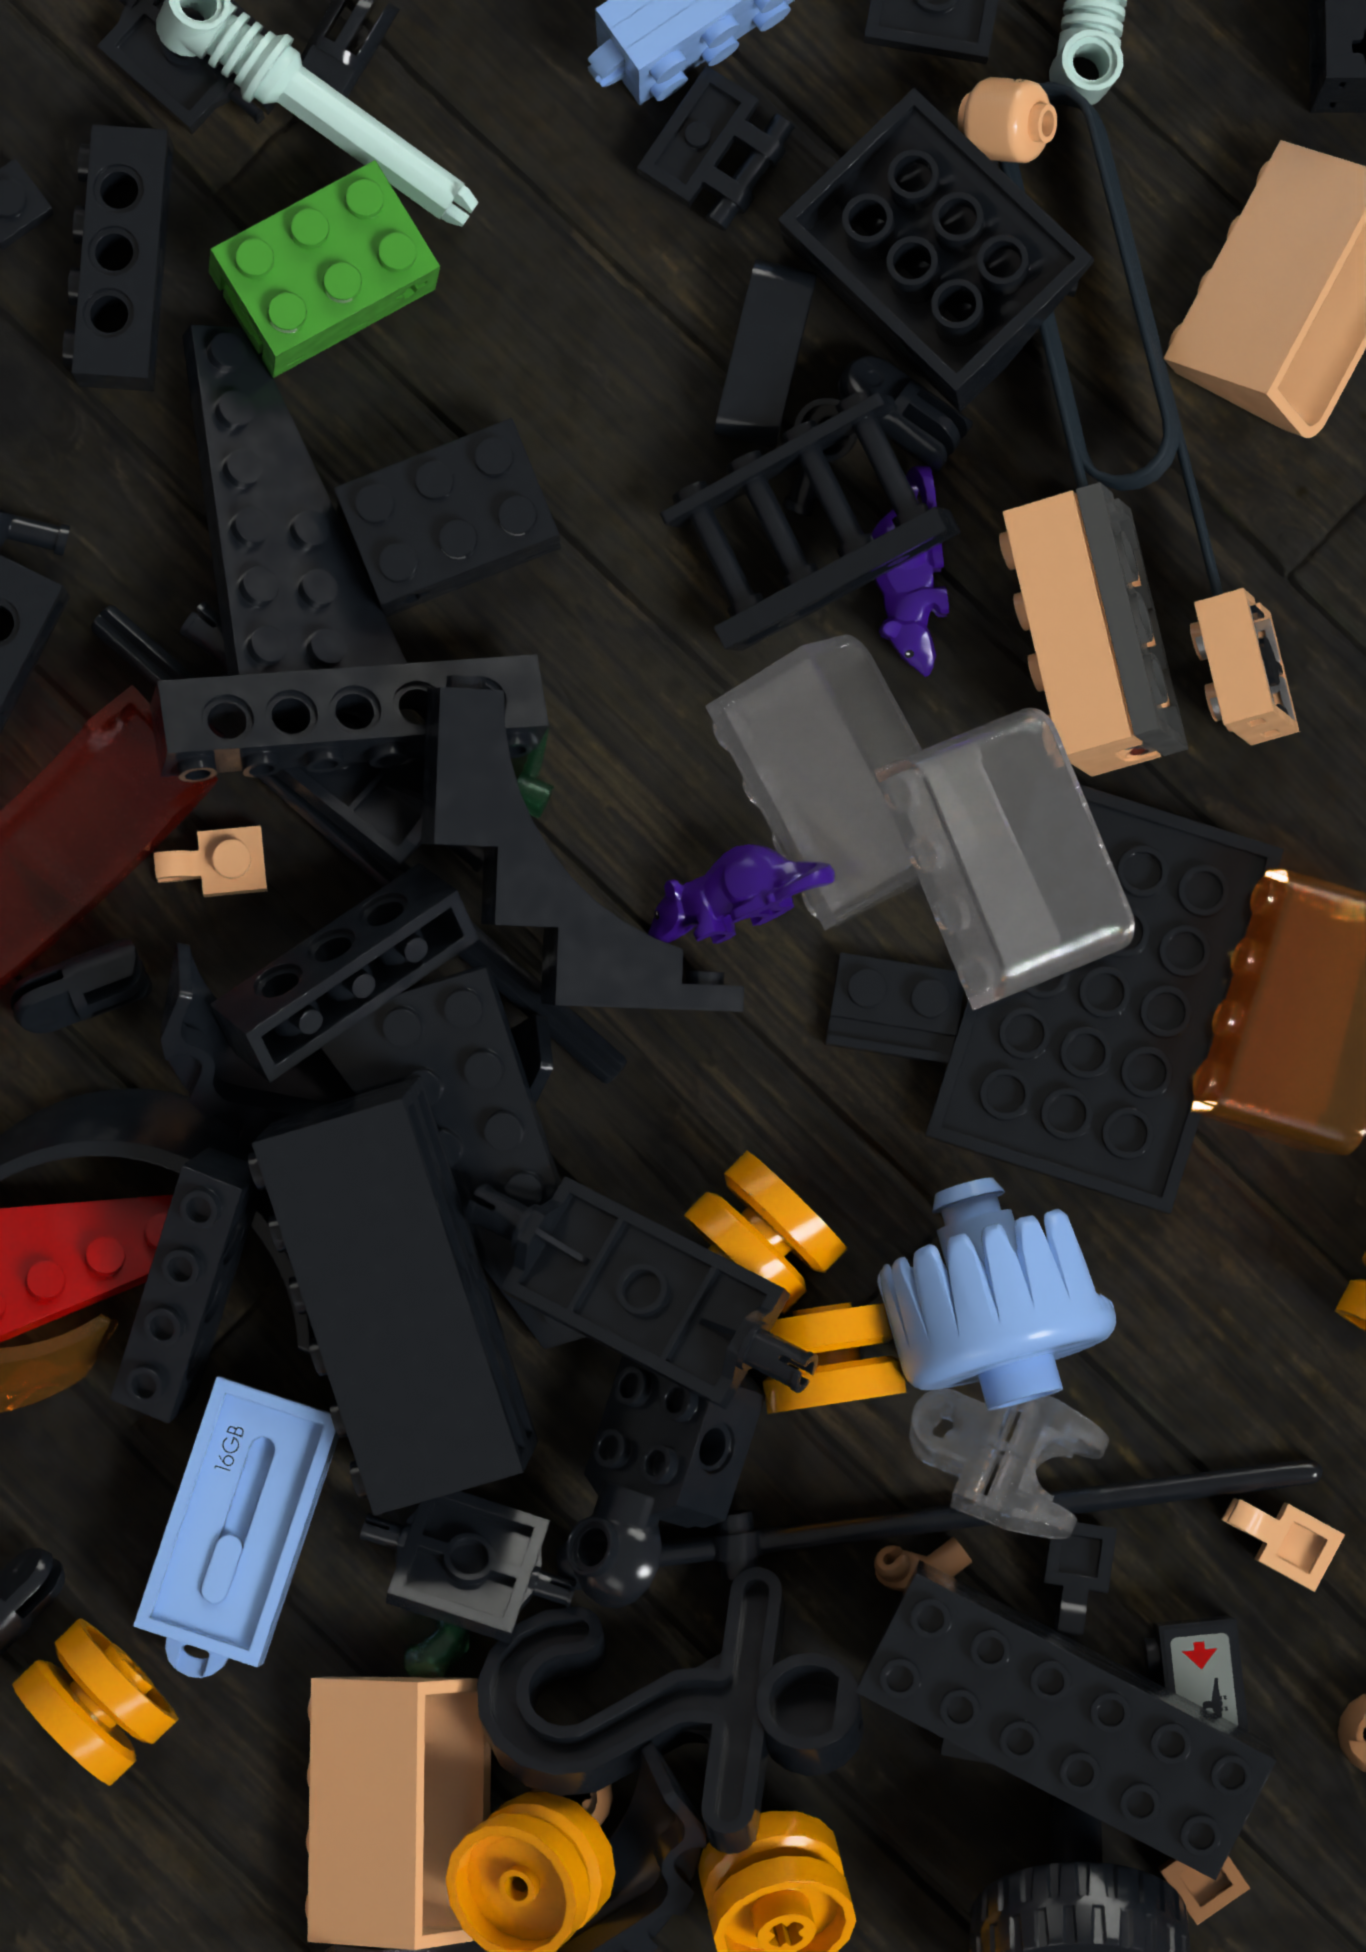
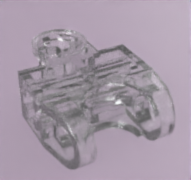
M947 1388L932 1390L918 1400L913 1409L912 1424L909 1432L911 1448L922 1462L959 1477L953 1491L951 1508L1007 1531L1047 1539L1070 1538L1077 1518L1067 1509L1052 1502L1054 1496L1042 1488L1036 1476V1469L1048 1459L1054 1457L1072 1459L1073 1454L1091 1459H1101L1109 1444V1437L1099 1426L1062 1401L1051 1396L988 1411L985 1403ZM1020 1411L1022 1413L1010 1442L1006 1441L1017 1412ZM942 1419H947L953 1422L952 1430H948L944 1438L933 1435V1427H937ZM999 1464L996 1476L986 1496L984 1492L995 1465Z

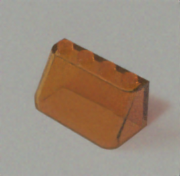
M1267 868L1264 877L1258 881L1251 895L1250 909L1253 913L1246 936L1238 943L1232 956L1231 970L1234 974L1226 999L1218 1005L1213 1016L1212 1031L1215 1035L1207 1060L1199 1066L1194 1077L1193 1093L1195 1098L1191 1111L1300 1151L1349 1155L1358 1147L1366 1133V892L1283 868Z

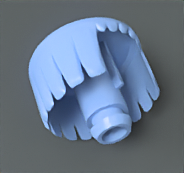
M994 1178L969 1181L949 1187L935 1194L932 1213H942L945 1226L937 1230V1235L946 1266L936 1246L928 1244L919 1248L914 1253L913 1267H910L905 1257H900L894 1261L892 1269L889 1264H885L877 1280L906 1380L913 1387L921 1390L946 1389L980 1382L988 1411L1026 1403L1063 1390L1055 1360L1080 1352L1106 1340L1114 1331L1116 1325V1313L1113 1303L1102 1294L1096 1293L1068 1216L1060 1209L1047 1212L1044 1215L1045 1237L1040 1223L1035 1216H1024L1015 1221L1011 1209L1001 1210L998 1196L1004 1194L1005 1191Z

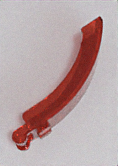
M133 685L91 717L54 760L0 811V989L47 951L111 893L186 818L218 781L216 776L201 782H184L179 780L178 776L160 777L150 703Z

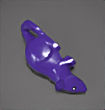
M913 466L908 470L906 478L916 498L918 492H920L922 503H926L929 509L937 507L931 467ZM893 509L872 530L871 535L873 539L895 528L892 519L896 514ZM942 543L874 580L883 595L884 609L887 615V619L882 622L879 628L880 636L889 640L901 659L924 677L931 674L936 659L933 639L927 628L930 612H934L938 618L947 617V614H949L946 587L934 588L933 573L941 572V568H944Z
M748 844L735 846L725 852L705 875L691 882H686L684 885H681L675 879L666 881L664 885L666 895L655 909L648 935L670 943L697 926L693 933L696 941L699 942L711 937L713 944L722 943L736 935L734 923L751 918L753 926H758L781 916L795 907L792 895L833 883L835 881V871L830 864L824 862L790 861L777 851L763 845Z

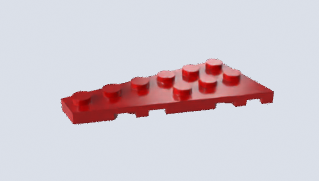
M173 1195L0 1208V1343L145 1283Z

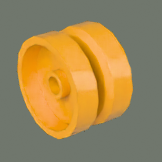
M746 1151L724 1173L727 1187L746 1209L740 1214L718 1194L706 1192L684 1214V1217L711 1245L708 1248L710 1251L785 1288L790 1294L787 1303L781 1311L785 1314L807 1292L804 1278L785 1256L791 1251L813 1271L825 1273L847 1251V1247L790 1187L757 1157Z
M851 1302L796 1310L792 1311L793 1317L777 1319L770 1331L808 1352L817 1354L819 1359L813 1376L801 1369H797L803 1373L802 1377L810 1381L807 1387L800 1393L792 1391L790 1387L769 1376L762 1382L764 1394L766 1395L767 1414L907 1393L904 1374L898 1358L891 1355L868 1359L860 1358V1347L889 1343L893 1339L884 1303L852 1307Z
M81 1618L54 1642L57 1656L71 1677L53 1663L37 1660L12 1686L28 1711L54 1740L82 1767L100 1781L111 1786L137 1761L134 1747L121 1728L141 1742L154 1744L179 1718L141 1667L120 1647L112 1643L93 1625Z
M526 1792L506 1801L486 1821L480 1823L462 1839L450 1855L445 1880L450 1907L462 1929L484 1950L489 1952H556L578 1929L588 1923L610 1898L616 1871L611 1844L598 1821L582 1806L573 1800L548 1792Z
M798 1811L760 1813L756 1839L748 1849L740 1853L727 1854L715 1849L710 1842L706 1845V1848H703L697 1869L717 1952H838L850 1940L856 1923V1917L848 1884L844 1876L834 1832L819 1818Z

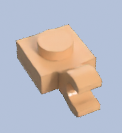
M261 825L197 831L199 850H176L154 853L155 875L158 883L202 879L204 897L268 891Z
M1233 1497L1221 1519L1236 1529L1263 1542L1254 1560L1314 1592L1345 1534L1288 1503L1282 1505L1277 1517L1274 1518L1251 1504Z

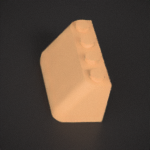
M1280 140L1271 159L1260 169L1256 186L1242 213L1231 223L1227 240L1214 265L1202 277L1198 287V294L1185 319L1173 331L1169 340L1168 350L1163 359L1175 373L1282 430L1305 438H1311L1318 434L1326 424L1366 349V166Z
M311 1678V1697L308 1703L310 1763L307 1769V1782L309 1786V1829L306 1835V1848L309 1854L308 1895L305 1902V1913L308 1919L307 1942L419 1950L474 1941L462 1929L450 1907L445 1878L451 1853L462 1839L476 1826L486 1821L491 1813V1747L484 1735L479 1718L477 1678Z

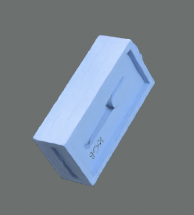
M607 0L595 9L598 48L588 58V61L591 63L588 71L602 87H607L622 80L639 105L653 96L657 101H662L681 89L688 80L685 74L706 61L708 66H714L729 57L739 46L737 39L756 26L761 32L766 31L783 20L791 11L789 4L795 0Z
M216 1377L133 1625L134 1627L166 1637L165 1650L168 1661L174 1669L182 1674L195 1678L213 1675L225 1666L229 1658L254 1667L264 1664L339 1439L330 1412L225 1377ZM191 1645L206 1650L209 1653V1657L199 1658L190 1655L185 1651L184 1646Z

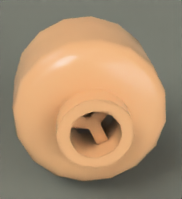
M986 78L978 82L973 90L965 95L958 112V130L991 161L1028 163L1040 155L1046 143L1053 139L1057 128L1056 110L1049 103L1048 95L1039 83L1025 79Z

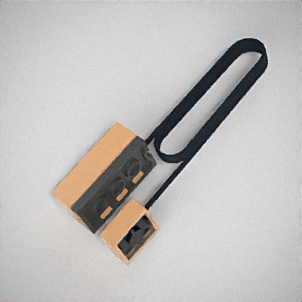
M1056 82L1039 83L1048 95L1051 105H1068L1078 108L1086 119L1163 426V438L1158 452L1145 467L1131 474L1115 476L1099 471L1094 467L1087 452L1053 311L1039 327L1077 489L1076 493L1072 490L1002 511L1007 531L999 534L1000 547L1005 563L1009 570L1016 569L1021 592L1013 596L1016 615L1024 631H1031L1036 652L1028 655L1031 678L1038 692L1045 691L1050 714L1042 717L1047 744L1052 753L1059 752L1061 758L1091 777L1160 758L1161 754L1167 756L1188 750L1131 508L1119 498L1114 499L1113 493L1107 488L1124 491L1141 489L1158 480L1170 467L1176 451L1213 596L1194 602L1198 622L1190 624L1191 637L1197 656L1201 661L1208 659L1213 679L1212 683L1205 685V695L1211 715L1216 722L1223 720V725L1226 726L1229 732H1234L1251 746L1300 732L1270 611L1260 602L1255 603L1254 597L1244 588L1227 593L1222 591L1106 128L1098 112L1073 87ZM1000 162L1001 170L1025 192L1019 164ZM1085 471L1098 483L1088 485Z

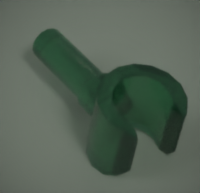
M549 727L538 748L533 749L528 754L527 762L524 764V769L517 780L528 811L535 818H540L554 789L553 785L537 778L542 768Z

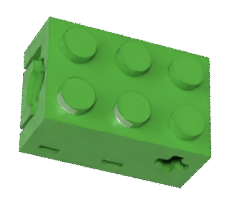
M376 160L211 248L209 261L210 276L220 291L224 289V299L258 354L262 353V361L272 378L432 292L436 288L440 270L439 263Z

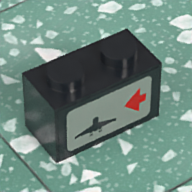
M1227 1615L1153 1623L1154 1638L1143 1640L1148 1678L1159 1677V1685L1248 1730L1236 1618Z

